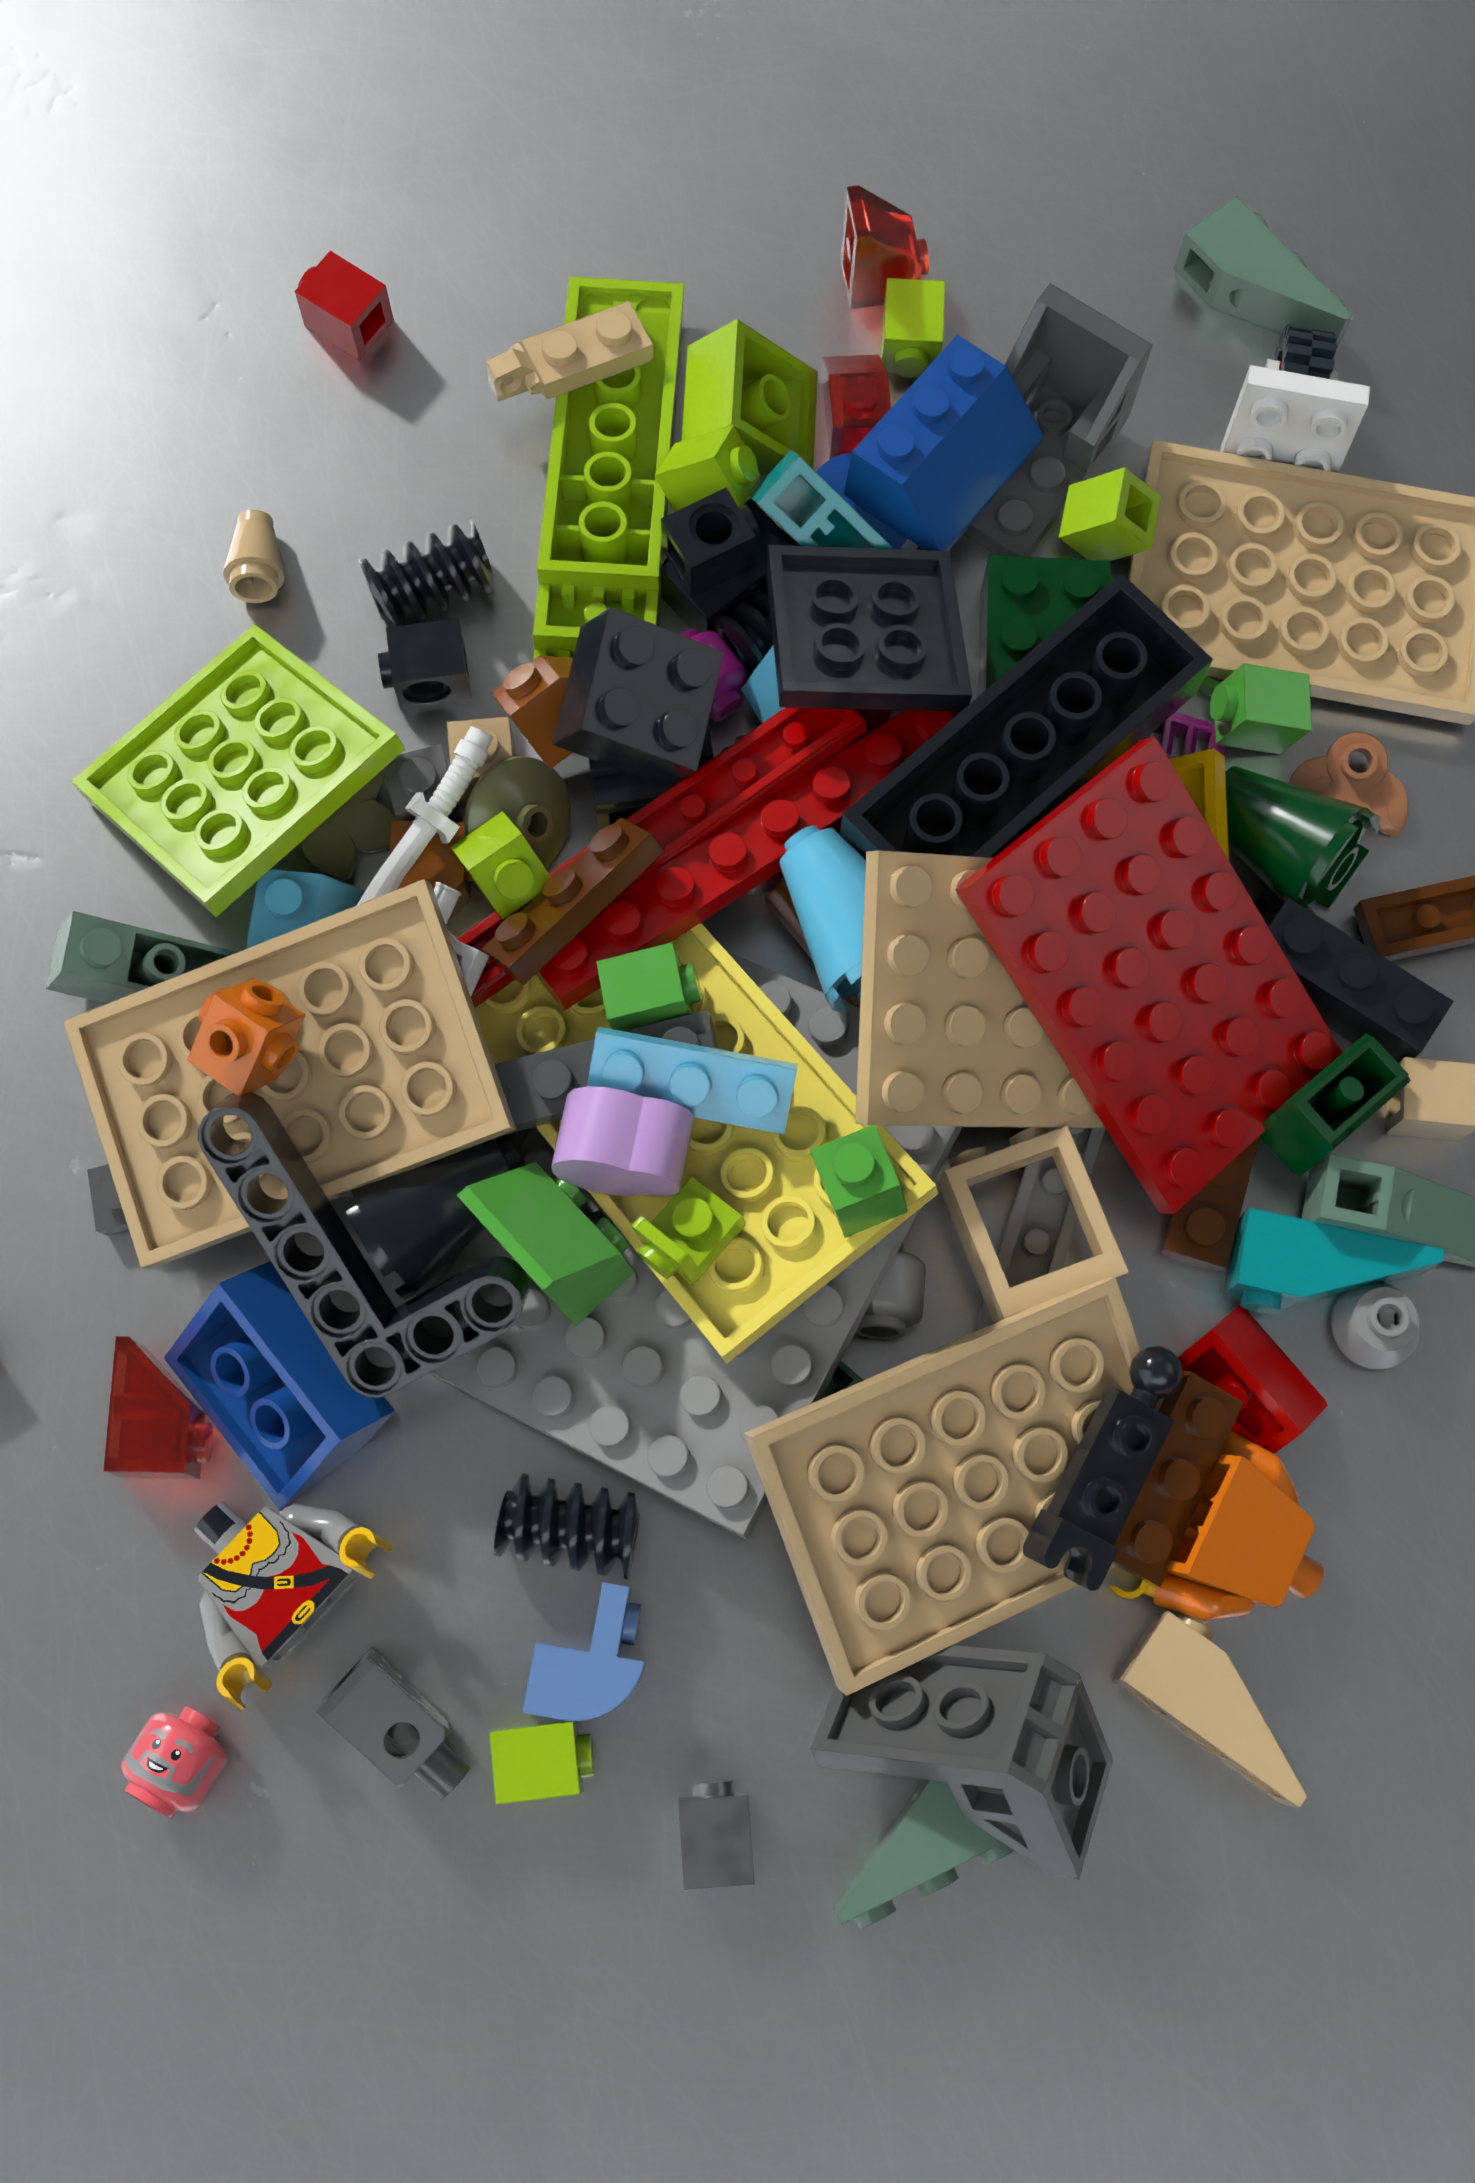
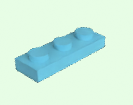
M599 1027L595 1035L587 1086L614 1088L643 1097L667 1100L689 1109L694 1114V1118L785 1134L798 1064Z

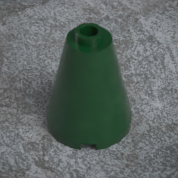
M1237 766L1230 767L1225 771L1228 846L1284 903L1290 898L1314 914L1316 913L1312 908L1318 902L1329 909L1347 888L1365 861L1370 850L1361 846L1360 843L1366 829L1377 835L1380 828V816L1368 808Z

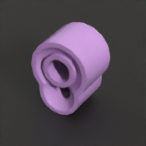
M591 1086L575 1088L567 1094L551 1165L552 1173L573 1186L602 1194L616 1196H673L679 1193L694 1114L679 1104L663 1099L643 1097L624 1090Z

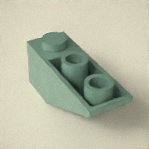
M1235 197L1185 232L1174 269L1210 307L1279 334L1284 333L1286 325L1332 332L1337 337L1335 344H1337L1336 350L1338 349L1353 314L1345 307L1343 300L1335 292L1329 291L1307 268L1304 260L1297 253L1290 251L1272 233L1265 220L1259 214L1252 212L1238 197Z
M73 911L57 930L46 989L108 1004L237 952Z
M1331 1153L1309 1170L1302 1219L1444 1249L1443 1261L1475 1267L1474 1196L1397 1167Z
M923 1779L833 1909L841 1925L854 1919L858 1929H862L895 1912L896 1908L892 1899L917 1887L921 1897L927 1896L950 1885L959 1878L954 1867L978 1855L983 1864L986 1865L1009 1855L1014 1850L963 1816L948 1782Z

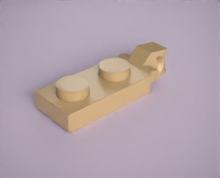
M628 301L517 342L508 351L486 361L488 381L498 402L529 391L531 395L543 393L547 400L650 362L654 358L653 343Z

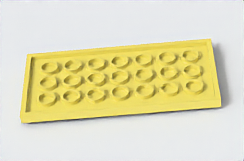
M699 923L672 942L683 965L694 963L703 1001L692 1003L694 1013L704 1010L709 1012L712 1017L718 1048L798 1064L785 1134L694 1118L680 1189L692 1176L741 1214L746 1223L744 1228L694 1286L676 1271L669 1279H666L645 1262L725 1363L728 1364L938 1195L936 1184L884 1126H876L901 1184L908 1212L846 1238L844 1237L810 1150L871 1125L855 1124L857 1096L703 924ZM536 975L524 985L514 980L475 1008L494 1065L595 1039L596 1031L599 1027L612 1029L607 1021L601 988L566 1011H563ZM562 1120L535 1127L554 1151ZM586 1190L636 1253L643 1244L631 1225L639 1216H642L651 1223L674 1197V1195L664 1197L648 1195L616 1196Z

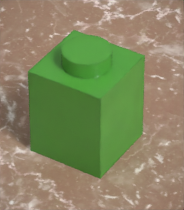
M1243 663L1214 688L1211 696L1210 716L1215 721L1216 744L1282 754L1312 731L1309 674Z
M673 942L596 961L607 1021L614 1030L626 1031L694 1013L692 1003L703 1001L694 963L683 965Z
M875 1124L810 1150L819 1177L845 1238L908 1212L901 1184Z

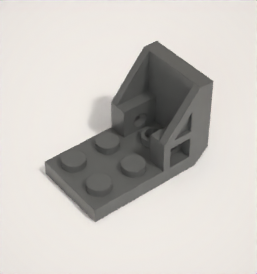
M1052 283L1047 286L1037 299L1005 363L1043 434L1042 443L963 535L995 555L1025 557L1031 555L1063 512L1069 485L1087 480L1115 442L1131 413L1153 344Z
M952 1645L847 1696L835 1684L810 1748L818 1766L948 1782L958 1806L966 1819L1050 1875L1078 1880L1081 1876L1113 1762L1079 1673L1046 1653Z

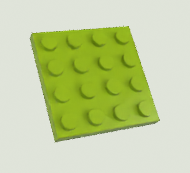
M254 624L71 782L85 799L217 917L405 750V747L397 733Z

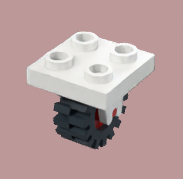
M1286 325L1284 333L1281 334L1279 340V347L1276 348L1274 360L1267 359L1265 367L1249 366L1223 438L1220 452L1339 473L1368 407L1370 386L1338 381V371H1333L1335 363L1333 358L1337 344H1335L1337 339L1335 333Z

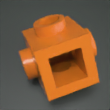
M254 978L225 990L219 989L208 997L200 1009L198 1021L201 1023L187 1061L235 1095L241 1096L277 1080L280 1073L291 1064L299 1049V1041L296 1040V1036L306 1014L287 1002L282 992L277 988L257 981Z

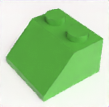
M536 1162L468 1185L457 1194L461 1201L575 1326L635 1273L622 1255L630 1245L604 1216L593 1224L579 1209L588 1201L576 1186L559 1179L557 1176L551 1179Z

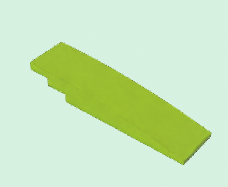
M569 276L564 325L629 301L653 343L654 358L648 363L556 396L537 563L538 592L533 628V661L540 655L573 658L580 627L609 607L659 626L661 603L660 568L663 565L665 554L662 550L661 518L668 516L669 501L655 474L673 447L684 283Z

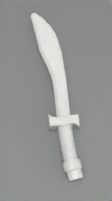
M470 726L465 738L460 739L453 753L456 756L452 761V765L448 768V771L441 780V784L438 785L429 802L425 801L423 792L415 793L405 807V810L416 817L377 872L357 905L397 890L436 832L439 834L441 843L448 844L460 826L451 821L448 815L451 814L453 808H455L457 802H459L464 794L465 789H467L473 778L472 776L476 773V769L483 767L489 755L487 749L493 739L491 735Z

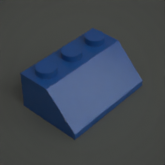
M957 334L852 451L844 495L924 550L949 551L1042 443L1043 434L1007 367Z
M271 1261L218 1283L164 1356L165 1361L280 1511L292 1505L362 1449L395 1411L384 1396L380 1398L363 1396L355 1392L347 1383Z

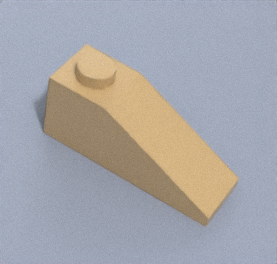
M1169 1611L1156 1613L1112 1681L1282 1805L1300 1808L1307 1795L1227 1652L1211 1642L1215 1631L1202 1620L1180 1613L1175 1616Z

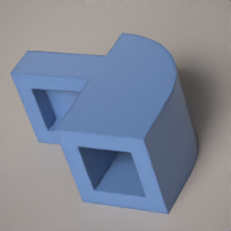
M602 1582L590 1652L535 1642L522 1713L565 1721L591 1720L611 1713L625 1703L633 1694L641 1681L646 1662L620 1657L622 1644L635 1645L642 1604L630 1602L632 1589L629 1586Z

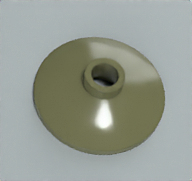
M526 756L506 758L491 766L473 787L465 809L464 834L467 836L503 811L523 834L546 869L561 851L568 835L571 821V804L567 788L557 771L553 768H548L539 759ZM531 817V823L529 827H527L529 818Z

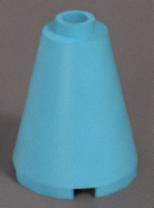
M812 825L798 831L786 841L784 848L787 852L782 856L779 864L825 998L832 1010L841 1012L847 1010L842 999L856 995L860 1001L866 860L833 828L819 830L816 825Z

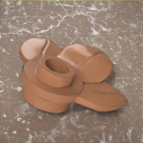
M1351 732L1339 737L1331 744L1325 756L1304 761L1291 775L1290 784L1368 808L1379 815V831L1383 834L1396 837L1400 835L1406 824L1408 797L1405 787L1394 775L1387 771L1388 757L1382 743L1368 733ZM1357 751L1366 757L1367 768L1363 773L1355 772L1350 768L1348 758L1351 752Z

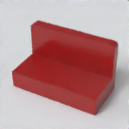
M1240 1305L1178 1356L1181 1360L1183 1371L1193 1372L1244 1402L1231 1431L1273 1454L1302 1434L1328 1406L1323 1396L1248 1310Z

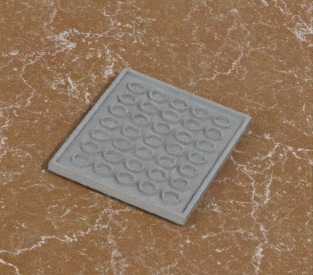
M728 952L857 1096L860 1008L843 1001L847 1010L841 1012L834 1011L828 1004L823 992ZM884 1126L933 1182L963 1127ZM532 1127L520 1147L519 1153L526 1165L536 1162L551 1179L556 1176L552 1173L551 1168L555 1151L539 1131ZM577 1187L588 1200L579 1209L589 1220L595 1224L604 1216L615 1227L585 1189ZM918 1211L728 1364L725 1363L630 1245L622 1255L635 1273L577 1326L569 1320L527 1274L529 1292L517 1323L507 1332L429 1374L747 1540L768 1498L744 1433L821 1399ZM485 1228L459 1253L444 1281L494 1256L508 1257L514 1261L516 1260ZM487 1284L479 1288L482 1298L492 1305L503 1306L512 1301L510 1293L500 1285ZM428 1316L421 1319L424 1328L430 1334L446 1337L454 1333L451 1325L439 1316Z

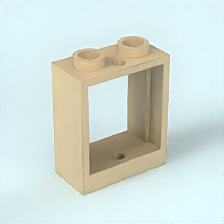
M1068 1126L1048 1132L1046 1127H1031L1012 1136L1009 1139L1010 1147L990 1154L987 1153L985 1147H977L960 1153L949 1160L951 1168L944 1170L938 1184L993 1323L1110 1276L1116 1277L1119 1284L1129 1273ZM1052 1156L1094 1257L1010 1288L969 1186Z

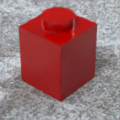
M331 250L316 267L309 268L303 274L298 288L294 291L305 327L359 361L394 321L386 285Z

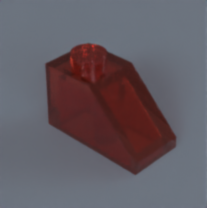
M859 185L847 187L840 262L850 309L884 305L887 278L920 280L921 275H928L929 254L927 243L924 238H916L910 214Z
M879 354L822 357L821 365L829 460L841 454L851 453L891 409L888 371Z
M116 1336L103 1471L120 1478L200 1479L201 1463H209L213 1451V1427L210 1422H205V1412L144 1345L128 1336Z

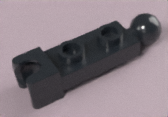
M1152 1346L1143 1349L1132 1359L1129 1375L1134 1388L1130 1395L1119 1389L1107 1387L1047 1511L1044 1509L1040 1510L1023 1544L1022 1549L1025 1557L1050 1569L1057 1567L1064 1554L1069 1550L1068 1560L1063 1569L1064 1576L1090 1591H1095L1102 1585L1118 1552V1548L1114 1544L1175 1421L1154 1409L1159 1399L1167 1398L1176 1393L1182 1385L1184 1376L1181 1360L1170 1349L1162 1346Z

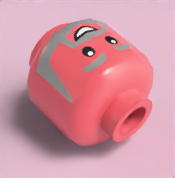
M186 1706L179 1717L168 1713L153 1714L122 1761V1773L130 1781L124 1792L169 1819H173L177 1810L188 1813L196 1811L202 1805L228 1760L224 1747L214 1740L221 1727L204 1715Z

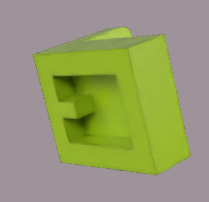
M691 1176L681 1187L679 1193L674 1195L651 1223L642 1216H639L631 1227L643 1244L637 1253L650 1267L666 1279H669L676 1271L694 1286L744 1228L746 1223L741 1214Z

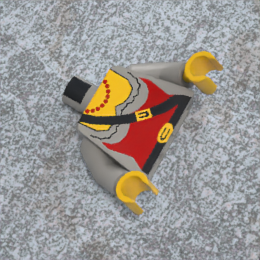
M224 1501L211 1508L198 1522L194 1532L218 1554L198 1577L200 1585L205 1590L200 1600L199 1608L208 1650L219 1672L216 1681L218 1692L239 1711H243L246 1708L241 1701V1693L248 1683L253 1681L260 1689L267 1692L272 1686L271 1680L254 1665V1661L261 1668H276L361 1575L369 1579L375 1576V1573L367 1569L366 1566L368 1554L376 1547H380L390 1553L392 1550L391 1543L373 1531L360 1527L348 1517L335 1510L301 1504L290 1505L281 1512L264 1507L246 1524Z

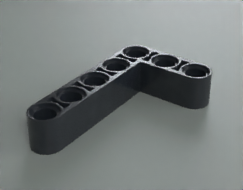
M252 1092L241 1096L234 1093L229 1094L203 1117L198 1128V1142L202 1152L345 1380L355 1392L373 1398L390 1395L507 1332L517 1323L528 1296L529 1280L526 1271L516 1261L508 1257L494 1256L485 1259L395 1308L275 1112L263 1097ZM225 1115H235L243 1119L250 1128L251 1141L240 1142L231 1138L225 1131L223 1117ZM271 1174L280 1178L287 1188L288 1198L274 1199L268 1196L260 1186L259 1175ZM302 1232L316 1236L322 1243L324 1254L310 1256L302 1252L296 1244L295 1234ZM487 1284L500 1285L510 1293L512 1301L503 1306L492 1305L482 1298L479 1288ZM340 1290L352 1294L358 1301L360 1310L345 1312L338 1309L332 1303L330 1292ZM428 1316H439L451 1325L454 1333L446 1337L430 1334L424 1328L421 1319ZM371 1347L381 1348L393 1357L395 1365L388 1368L378 1367L368 1360L364 1350Z

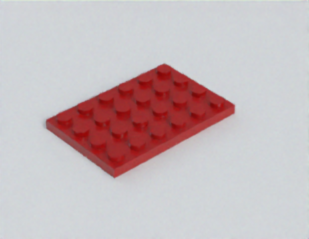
M1156 737L1138 741L955 889L1159 1213L1175 1214L1265 1132L1262 1123L1343 1053Z

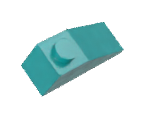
M792 450L785 455L750 494L751 498L801 546L894 549Z
M1249 1208L1239 1218L1228 1261L1223 1295L1241 1299L1240 1306L1246 1310L1264 1314H1278L1281 1308L1287 1309L1342 1295L1346 1291L1373 1283H1389L1423 1274L1443 1262L1444 1249Z

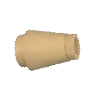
M247 510L238 516L223 571L224 580L229 585L232 595L239 600L249 603H263L273 599L284 582V573L273 527L274 521L264 511Z

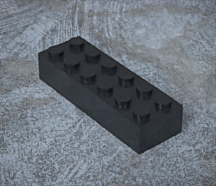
M1120 573L843 813L840 835L865 860L866 852L878 850L994 858L1138 741L1146 739L1198 692L1213 658L1130 580Z

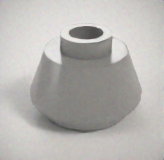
M1379 1282L1346 1291L1339 1297L1333 1308L1331 1327L1335 1342L1346 1357L1360 1366L1377 1370L1395 1367L1407 1360L1419 1343L1421 1322L1418 1311L1411 1299L1403 1291L1391 1284Z

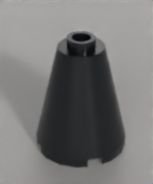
M496 1138L423 1166L340 1194L339 1197H354L357 1204L345 1211L352 1226L382 1275L385 1277L396 1271L405 1282V1284L394 1291L399 1297L406 1300L424 1287L486 1228L457 1194L468 1185L525 1166L526 1163L511 1139L499 1144Z

